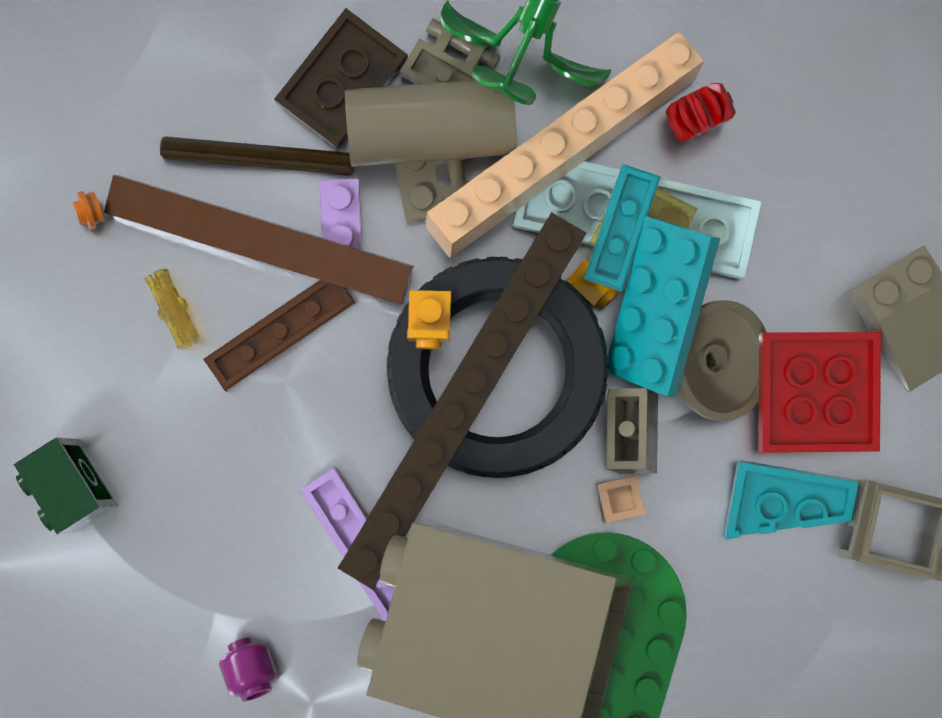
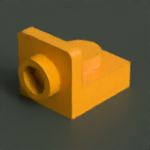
M409 290L408 341H416V348L441 349V342H450L451 291Z

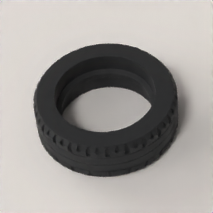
M492 256L486 257V259L476 258L458 263V266H451L438 273L431 281L422 285L418 291H451V319L457 313L472 305L487 301H498L523 259ZM560 277L538 314L553 329L564 353L565 380L557 403L540 423L516 435L489 437L468 431L448 464L449 467L469 475L487 478H508L526 475L545 468L561 459L584 438L587 431L592 427L603 404L608 385L609 359L606 352L607 345L603 330L599 327L598 319L591 306L583 300L582 294L568 281L565 282ZM407 303L397 319V324L390 338L387 356V378L390 396L397 415L407 432L415 440L436 405L437 400L433 394L429 379V359L432 349L416 348V341H408L407 339L409 303Z

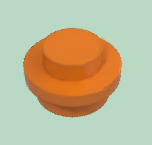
M83 191L77 192L78 201L72 202V206L78 223L80 225L87 223L90 230L95 229L96 224L104 222V216L94 191L87 194Z

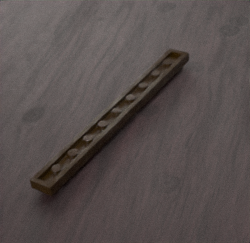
M553 212L550 213L337 569L372 590L375 588L380 580L382 560L389 541L394 535L403 537L407 535L412 523L416 520L587 233Z

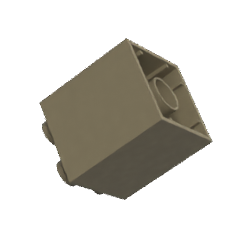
M412 523L408 538L400 535H394L391 538L382 560L380 582L395 589L386 621L376 618L371 619L364 631L359 646L358 667L372 672L366 695L439 718H599L634 578L449 527Z

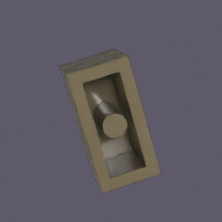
M647 388L608 389L606 469L622 474H657L658 394Z

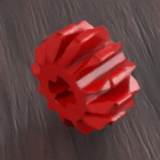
M711 83L671 103L665 113L669 120L667 121L672 133L675 132L678 141H689L733 119L736 111L732 104L734 101L722 83Z

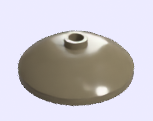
M719 300L702 305L678 391L685 403L694 412L707 419L718 421L737 419L748 413L759 402V332L767 331L758 316L743 304Z

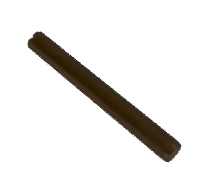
M168 136L162 137L160 142V156L170 160L341 175L352 174L354 168L351 167L349 152Z

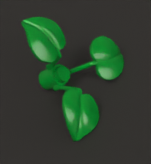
M527 0L524 7L518 6L515 15L498 34L458 13L449 1L445 2L441 10L440 22L448 32L480 46L488 44L499 47L502 39L518 22L521 23L519 30L525 35L506 76L484 66H474L471 71V76L480 84L492 91L502 92L507 98L520 104L532 105L536 99V93L532 88L513 80L531 38L541 39L542 34H545L544 51L541 54L542 59L550 63L551 68L557 73L582 85L596 87L609 77L612 70L585 66L551 52L553 32L557 26V23L553 20L561 5L559 0Z

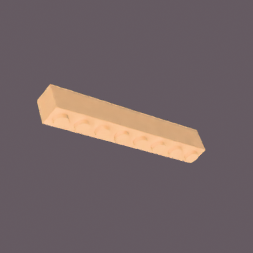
M678 31L429 210L426 216V229L448 257L452 258L695 81L704 60Z

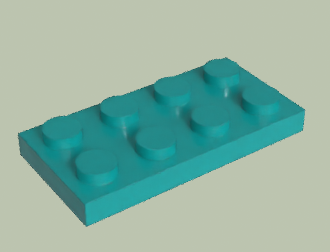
M645 216L608 354L610 374L666 397H677L720 242L719 237L659 218Z

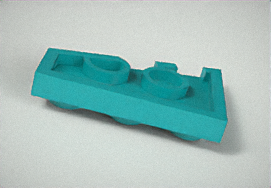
M737 460L723 537L727 540L740 538L742 535L775 533L776 530L797 527L809 528L850 522L852 520L859 482L849 478Z

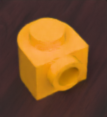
M585 259L565 282L568 281L582 294L583 300L589 303L592 310L597 305L604 309L618 295L619 291L583 280L589 260Z

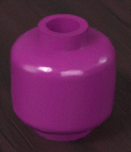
M249 637L230 643L227 646L229 652L219 661V667L228 693L233 697H241L242 702L251 701L272 691L271 685L277 680L278 676L268 646L260 642L252 643Z

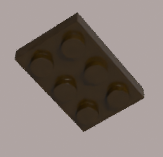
M345 8L277 94L274 101L314 133L338 149L348 136L345 89L387 86L405 64L408 54Z

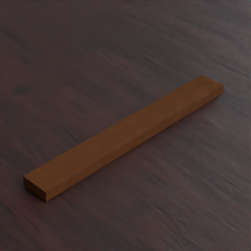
M113 175L104 213L400 305L404 303L414 265L120 175Z

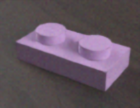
M359 179L320 180L322 237L363 250Z

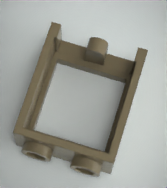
M856 479L859 482L858 488L862 489L858 511H853L852 520L848 522V526L854 527L849 550L840 549L839 557L942 581V498L870 480ZM882 494L941 509L928 568L869 553Z

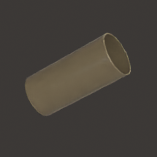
M476 80L345 89V109L351 167L507 155L517 148L515 101L507 98L502 92L488 89Z

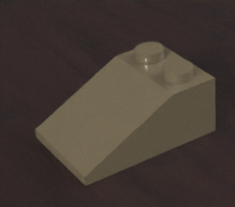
M924 245L845 292L869 332H881V351L907 392L914 390L942 372V272Z

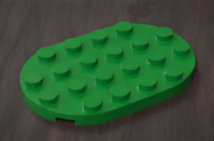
M596 532L568 541L550 555L634 578L599 718H659L686 628V600L677 574L657 550L643 541L628 535L613 532Z

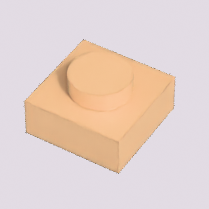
M637 475L596 484L606 523L646 514Z

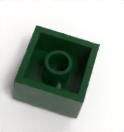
M56 437L13 464L19 473L16 476L18 485L27 496L33 495L41 508L37 511L41 522L49 531L54 530L57 535L80 531L119 506L78 439Z

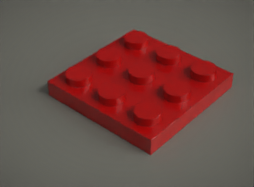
M759 332V452L880 451L881 332Z

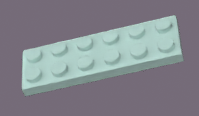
M583 161L516 211L513 227L539 233L550 213L553 212L587 233L581 243L594 246L620 169ZM660 178L648 216L719 237L720 242L711 273L741 280L745 278L761 201Z

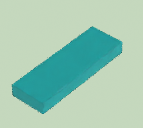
M626 164L621 165L583 280L619 292L623 291L636 252L644 218L648 216L661 176Z

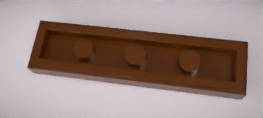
M319 280L203 360L224 391L228 392L351 309L357 303L345 287Z

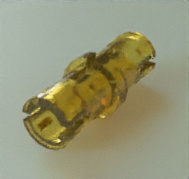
M160 269L153 272L155 278L149 274L144 280L148 284L159 307L157 315L160 320H165L177 349L183 350L191 347V341L197 344L201 337L198 335L188 315L187 309L189 305L186 299L180 298L168 269Z

